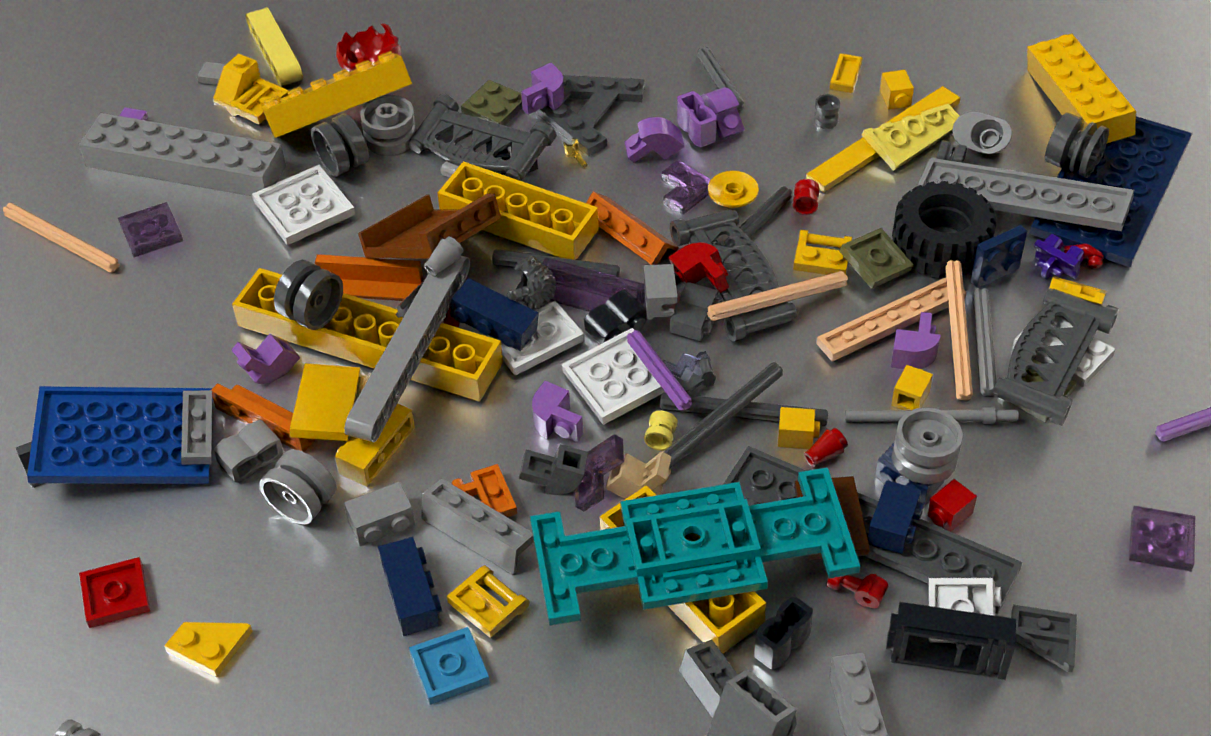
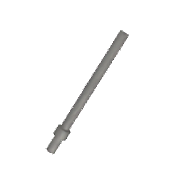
M982 407V410H942L953 416L956 421H982V424H995L996 421H1018V410H995V407ZM911 410L845 411V421L899 422L903 415Z

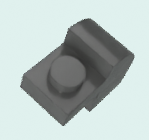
M562 444L559 445L554 457L526 449L522 459L519 479L545 486L544 493L562 495L570 493L577 489L584 476L588 452Z

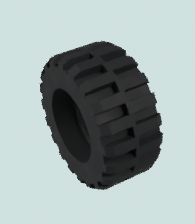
M941 181L937 184L935 182H928L925 186L919 185L913 188L912 192L908 191L896 206L892 240L914 264L913 267L917 269V272L921 274L929 273L931 277L936 278L946 276V265L950 260L961 262L962 276L970 273V270L973 272L978 244L994 237L997 221L993 207L990 203H987V199L982 194L978 195L975 189L971 187L967 189L960 183L948 184L949 181ZM945 226L955 229L958 232H939L929 227Z

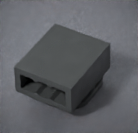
M746 669L726 682L707 736H792L797 725L795 716L797 709Z

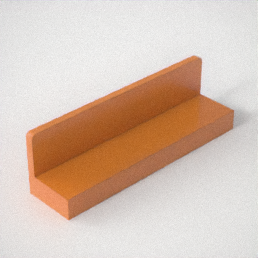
M593 191L586 204L598 207V226L649 264L658 265L668 248L676 251L679 249L674 243L609 197Z
M317 254L315 265L341 278L343 281V293L358 298L403 301L423 282L421 261Z
M217 383L211 389L216 409L245 424L263 420L281 440V443L294 450L305 452L316 440L290 437L293 413L240 385H235L230 390Z

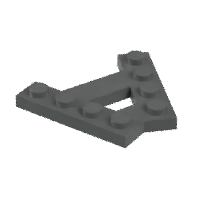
M563 75L564 101L562 105L554 111L549 106L535 111V113L589 157L607 146V138L593 127L614 101L642 102L644 79ZM567 98L589 99L577 114L564 104Z

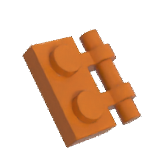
M498 464L470 472L472 482L464 484L461 478L452 481V485L471 496L478 495L482 503L504 516L511 517L518 514L517 506Z

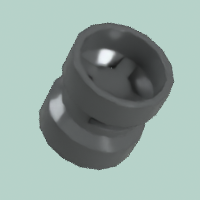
M825 94L816 99L814 122L818 127L829 129L838 124L840 100L836 96Z
M942 140L936 159L964 163L967 146L961 144L954 146L950 142Z

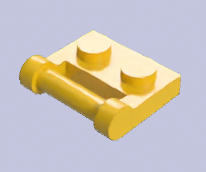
M258 78L253 82V86L236 101H230L226 105V109L232 116L239 115L256 124H261L266 119L261 107L265 105L264 101L274 96H278L280 99L289 96L287 93L289 90Z
M800 230L793 270L824 275L843 271L846 275L848 261L839 252L840 250L806 245L814 244L841 248L843 244L852 241V237L844 236V238L811 234L808 233V230Z
M486 565L481 566L447 595L448 603L489 638L493 637L516 615L524 613L530 604V601L525 596L517 595L493 575V571ZM480 585H487L509 604L504 606Z

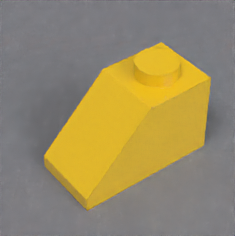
M239 53L223 67L213 97L214 102L226 107L230 101H236L253 86V82L261 78L257 60Z

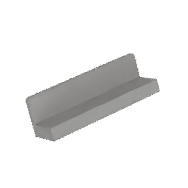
M442 478L422 493L421 518L425 522L511 574L517 572L518 556L534 542L533 534L530 530Z

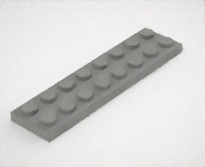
M936 158L929 159L917 185L925 186L928 182H935L937 184L941 181H949L948 184L960 183L967 189L969 187L975 189L978 195L982 194L987 199V203H990L993 209L997 211L1122 231L1134 196V190Z

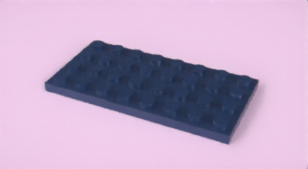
M1136 116L1135 135L1106 143L1102 159L1088 178L1080 176L1079 170L1076 173L1070 171L1071 159L1060 170L1057 178L1134 190L1133 200L1122 231L1036 217L1031 225L1029 234L1046 239L1050 234H1054L1063 241L1064 246L1089 244L1101 251L1104 259L1131 268L1190 142L1192 133Z

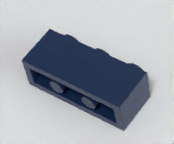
M470 278L464 282L451 298V317L460 323H465L477 329L484 335L501 340L508 347L521 351L537 331L539 312L514 300H510L508 297Z
M413 537L378 546L381 564L403 636L439 626L437 614L442 613V608L438 595L432 596L430 589L434 588L430 570L424 572L422 566L427 564L423 548L416 547Z

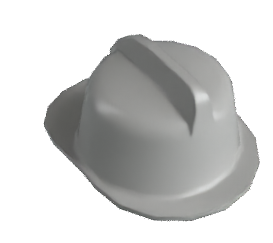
M975 111L964 113L958 117L952 130L954 139L958 144L965 145L968 149L984 155L999 153L1007 147L1012 137L1011 126L1006 120Z

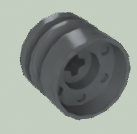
M1066 112L1058 121L1049 139L1045 152V161L1063 168L1071 159L1070 171L1076 173L1079 170L1080 176L1088 178L1102 159L1106 149L1109 129L1102 125L1097 129V124L1091 122L1083 131L1084 119Z

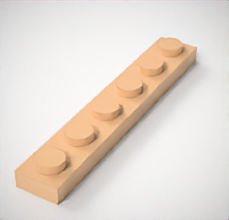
M945 277L818 336L817 345L833 362L896 332V329H903L920 321L921 312L932 313L933 315L948 308L947 278Z

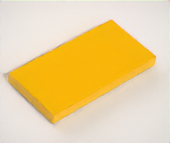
M305 364L290 425V437L348 441L349 436L345 434L344 428L347 416L355 404L360 367Z

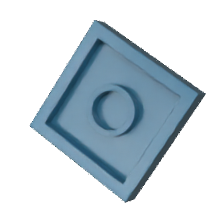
M469 627L409 647L412 660L430 705L490 683L489 675Z

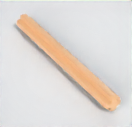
M8 203L7 206L3 207L6 217L104 270L113 273L119 268L120 264L115 257L13 203Z
M950 260L946 265L956 397L960 401H969L973 395L962 265L958 260Z
M843 271L713 304L708 307L707 316L710 317L711 321H717L845 287L848 276Z

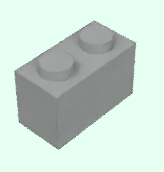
M400 482L344 502L348 521L359 546L368 542H375L381 537L404 531L408 527L415 525L412 506Z

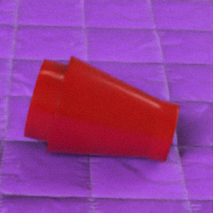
M837 428L827 429L811 448L804 453V457L812 467H815L819 463L844 453V449L848 447V442Z

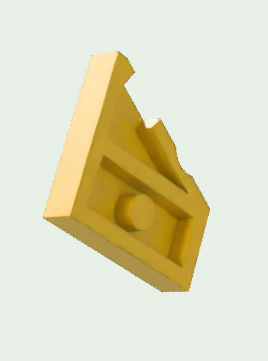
M1055 276L1052 278L1049 287L1095 304H1102L1107 293L1106 290Z
M183 622L164 646L167 653L218 677L253 631L251 625L247 623Z

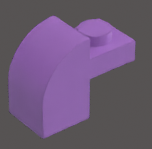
M552 63L531 71L532 86L521 91L523 111L529 115L546 106H549L553 111L559 108L564 101V83L561 71Z
M723 87L701 95L704 105L712 109L716 115V130L720 140L745 130L736 108L739 102L729 88Z
M650 117L637 123L639 132L633 134L625 141L628 159L633 163L652 150L666 160L684 147L681 130L671 121L661 117Z
M921 312L918 332L896 329L891 363L892 368L904 369L906 365L923 369L935 361L941 335L935 334L936 325L931 324L932 313Z
M269 334L256 350L240 342H237L232 348V352L238 358V365L258 384H268L284 376L300 359L299 355L287 341L272 334Z
M544 381L532 399L533 420L536 431L545 439H548L552 432H555L563 438H569L578 442L583 435L582 416L569 411V390Z

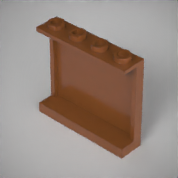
M486 194L461 209H434L430 195H425L359 232L358 235L365 258L429 259L441 239H446L450 236L461 243L501 219L495 194Z

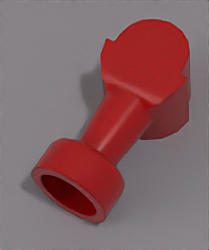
M877 574L867 575L864 579L846 575L834 578L828 577L827 587L839 590L843 586L855 592V600L865 608H878L889 587L887 581L877 576Z

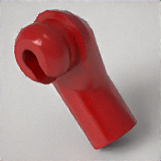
M1089 244L1072 245L1084 251V259L1088 260L1087 264L1091 269H1099L1102 266L1104 257L1101 251ZM1065 246L1064 253H1067L1071 246Z

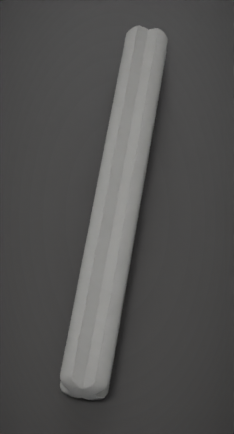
M976 288L973 300L980 390L984 396H994L996 372L989 291L986 288Z

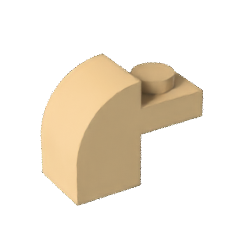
M661 451L645 464L626 453L611 465L605 489L626 499L647 485L656 495H661L662 486L667 482L671 474L669 466L672 456Z

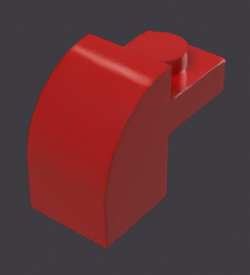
M701 242L692 243L669 256L670 263L674 266L675 274L685 285L688 282L696 284L706 277L720 293L729 288L726 280L728 272L723 266L718 249L714 246Z

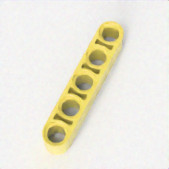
M269 8L246 13L248 27L279 86L303 80L301 67Z

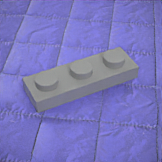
M212 390L183 391L182 465L212 464Z

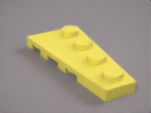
M949 104L923 111L920 115L914 117L910 115L903 117L901 121L894 123L890 121L875 129L872 127L865 129L861 135L890 168L895 171L953 132V125L960 115Z

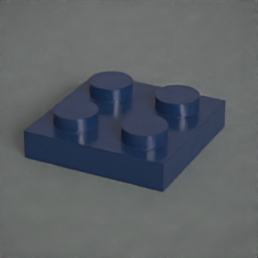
M1022 225L978 244L971 283L976 288L987 283H993L996 279L1012 274L1019 269L1028 232Z

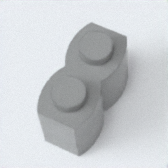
M263 420L247 424L237 435L222 439L213 449L217 462L234 482L248 478L259 467L271 464L284 453L281 440Z

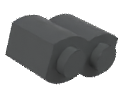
M688 282L671 317L670 333L701 341L705 334L709 335L713 321L707 316L708 307L722 302L721 299H718L719 290Z

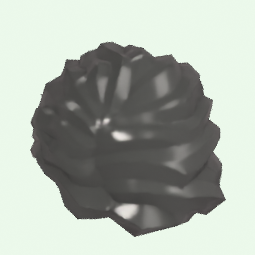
M532 256L517 262L514 269L523 272L521 282L516 287V290H509L506 296L510 300H515L530 309H539L548 304L555 297L557 289L553 273L547 266Z

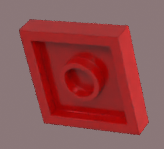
M140 557L79 573L85 617L89 628L151 612Z

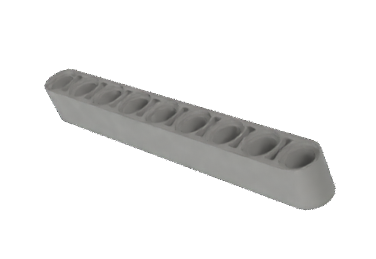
M461 256L460 260L445 268L436 276L428 273L349 412L344 428L346 435L370 442L377 441L451 306V298L463 285L470 267L468 257Z

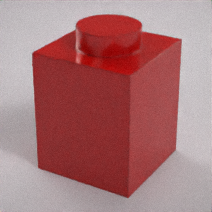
M953 479L930 498L927 516L935 525L952 532L973 514L977 495L956 479Z

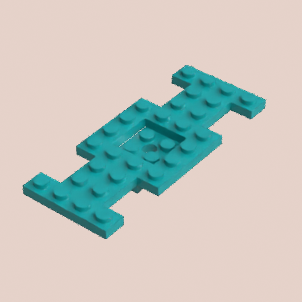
M828 467L798 472V481L803 497L748 505L747 499H744L740 482L620 501L624 526L568 536L564 534L560 511L530 516L549 626L581 621L577 594L638 584L643 610L764 590L768 588V580L763 562L821 553L829 578L858 574L860 572V564ZM695 533L701 538L697 541H688L685 539V536Z

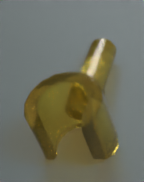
M572 138L571 145L563 142L565 156L574 157L583 169L587 168L588 164L579 153L577 139Z

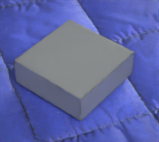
M205 62L197 75L198 83L218 85L223 67L226 64Z

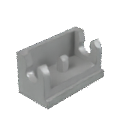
M673 264L644 265V293L647 320H653V317H669L674 314V309L661 308L664 304L671 305L677 303Z

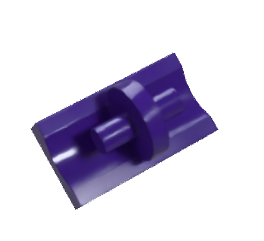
M1050 234L1044 241L1038 239L1034 243L1036 248L1035 258L1038 260L1037 266L1042 268L1041 276L1045 279H1049L1053 274L1061 277L1064 273L1076 280L1080 275V264L1084 259V251L1077 246H1071L1067 253L1062 252L1060 249L1063 246V241L1054 234Z

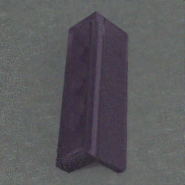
M547 257L542 262L556 279L555 286L557 289L555 297L551 299V302L556 301L558 304L590 312L594 308L605 304L609 298L621 290H627L642 305L645 302L643 283Z

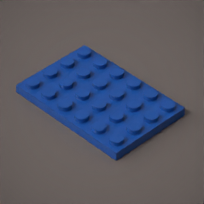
M39 386L27 473L28 483L209 484L210 464L182 465L183 391L211 390L212 388ZM212 398V416H213V398Z

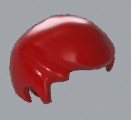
M381 24L385 29V34L378 33L373 25L366 31L357 32L354 37L345 32L341 41L337 43L336 56L342 70L346 69L350 72L356 69V64L367 60L371 61V63L379 60V55L390 51L401 56L402 49L398 44L399 38L393 36L392 30L387 24Z

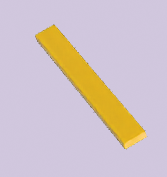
M942 86L887 122L901 121L903 117L910 115L914 117L920 115L923 111L949 104L954 108L960 104L961 97ZM862 137L808 172L806 179L817 182L820 191L824 193L880 155Z

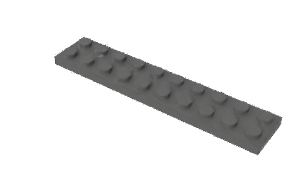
M748 446L724 484L740 482L744 499H747L748 505L796 498L794 485L795 481L798 480V472L806 470ZM858 493L868 539L869 527L878 501ZM914 519L912 524L916 526L912 544L906 543L903 554L869 544V555L864 556L929 584V578H993L995 587H1001L1002 595L1001 606H995L996 614L999 613L1022 565V562L922 519L920 521Z

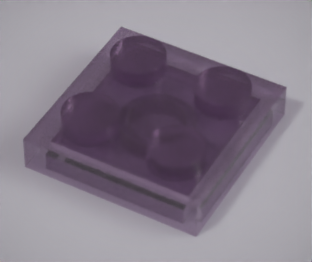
M167 202L118 218L133 257L183 241L182 234Z
M1133 506L1131 512L1129 561L1191 572L1194 567L1195 516Z

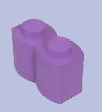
M694 91L677 96V123L682 130L689 133L692 143L698 147H703L716 142V115L712 109L704 105L703 98Z

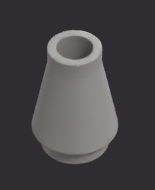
M450 236L446 239H441L428 261L424 264V268L429 274L436 276L439 272L461 259V254L463 253L462 246Z

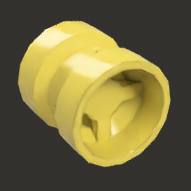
M667 411L653 412L649 419V428L644 436L646 445L659 451L668 449L673 442V433L676 431L678 424L677 418Z

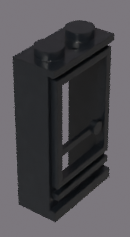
M899 602L897 614L891 613L886 649L891 650V663H895L896 659H898L902 663L974 674L983 672L987 676L996 674L998 675L997 679L1006 680L1015 649L1017 619ZM929 638L956 643H930Z

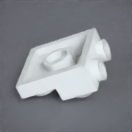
M929 578V606L994 616L995 606H1001V587H995L993 578ZM929 638L930 643H956Z

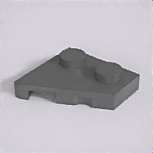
M1013 604L1011 618L1017 619L1016 642L1063 670L1072 673L1075 666L1077 615Z

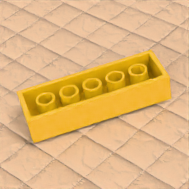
M1072 33L1027 46V70L1062 116L1068 112L1083 118V131L1091 122L1097 124V129L1101 125L1109 129L1107 143L1135 135L1136 110Z
M390 51L379 55V60L371 63L369 60L355 65L356 69L349 72L343 69L333 73L334 78L326 81L324 78H320L311 82V87L303 90L301 87H297L287 92L289 96L281 99L278 96H274L265 100L266 105L261 107L274 138L411 85L412 82L402 56Z
M464 161L437 192L439 209H461L486 194H495L501 219L482 230L560 258L577 260L599 230L598 207Z
M646 485L623 501L656 496V494ZM620 503L599 516L600 530L624 526ZM690 533L685 536V539L697 541L700 537L695 533ZM755 591L668 606L703 643L713 640L722 654L759 628L765 622L766 602Z

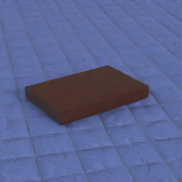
M854 476L832 478L857 556L869 555L870 548ZM797 480L794 485L796 498L803 497L799 481ZM821 553L807 555L808 560L823 559Z

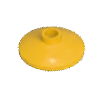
M740 171L721 172L715 175L708 184L710 198L715 203L729 208L743 207L752 203L757 198L759 191L757 181L749 174Z

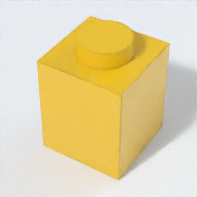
M906 70L883 72L880 93L887 109L910 107L914 87Z
M906 365L894 387L891 406L902 410L922 408L930 393L933 374Z
M781 407L778 447L810 449L813 445V438L819 439L820 421H815V409Z

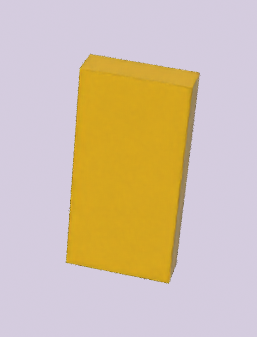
M839 54L830 82V90L853 93L863 57Z

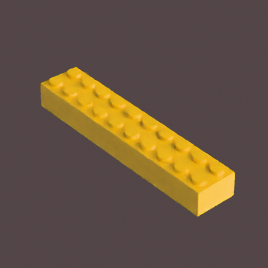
M262 268L256 271L232 303L237 325L265 335L272 334L287 342L370 368L376 367L403 317L398 318L396 316L398 310L343 293L340 306L331 321L321 329H308L298 324L297 321L278 314L274 306V295L282 274ZM441 323L410 380L480 402L503 364L501 340Z

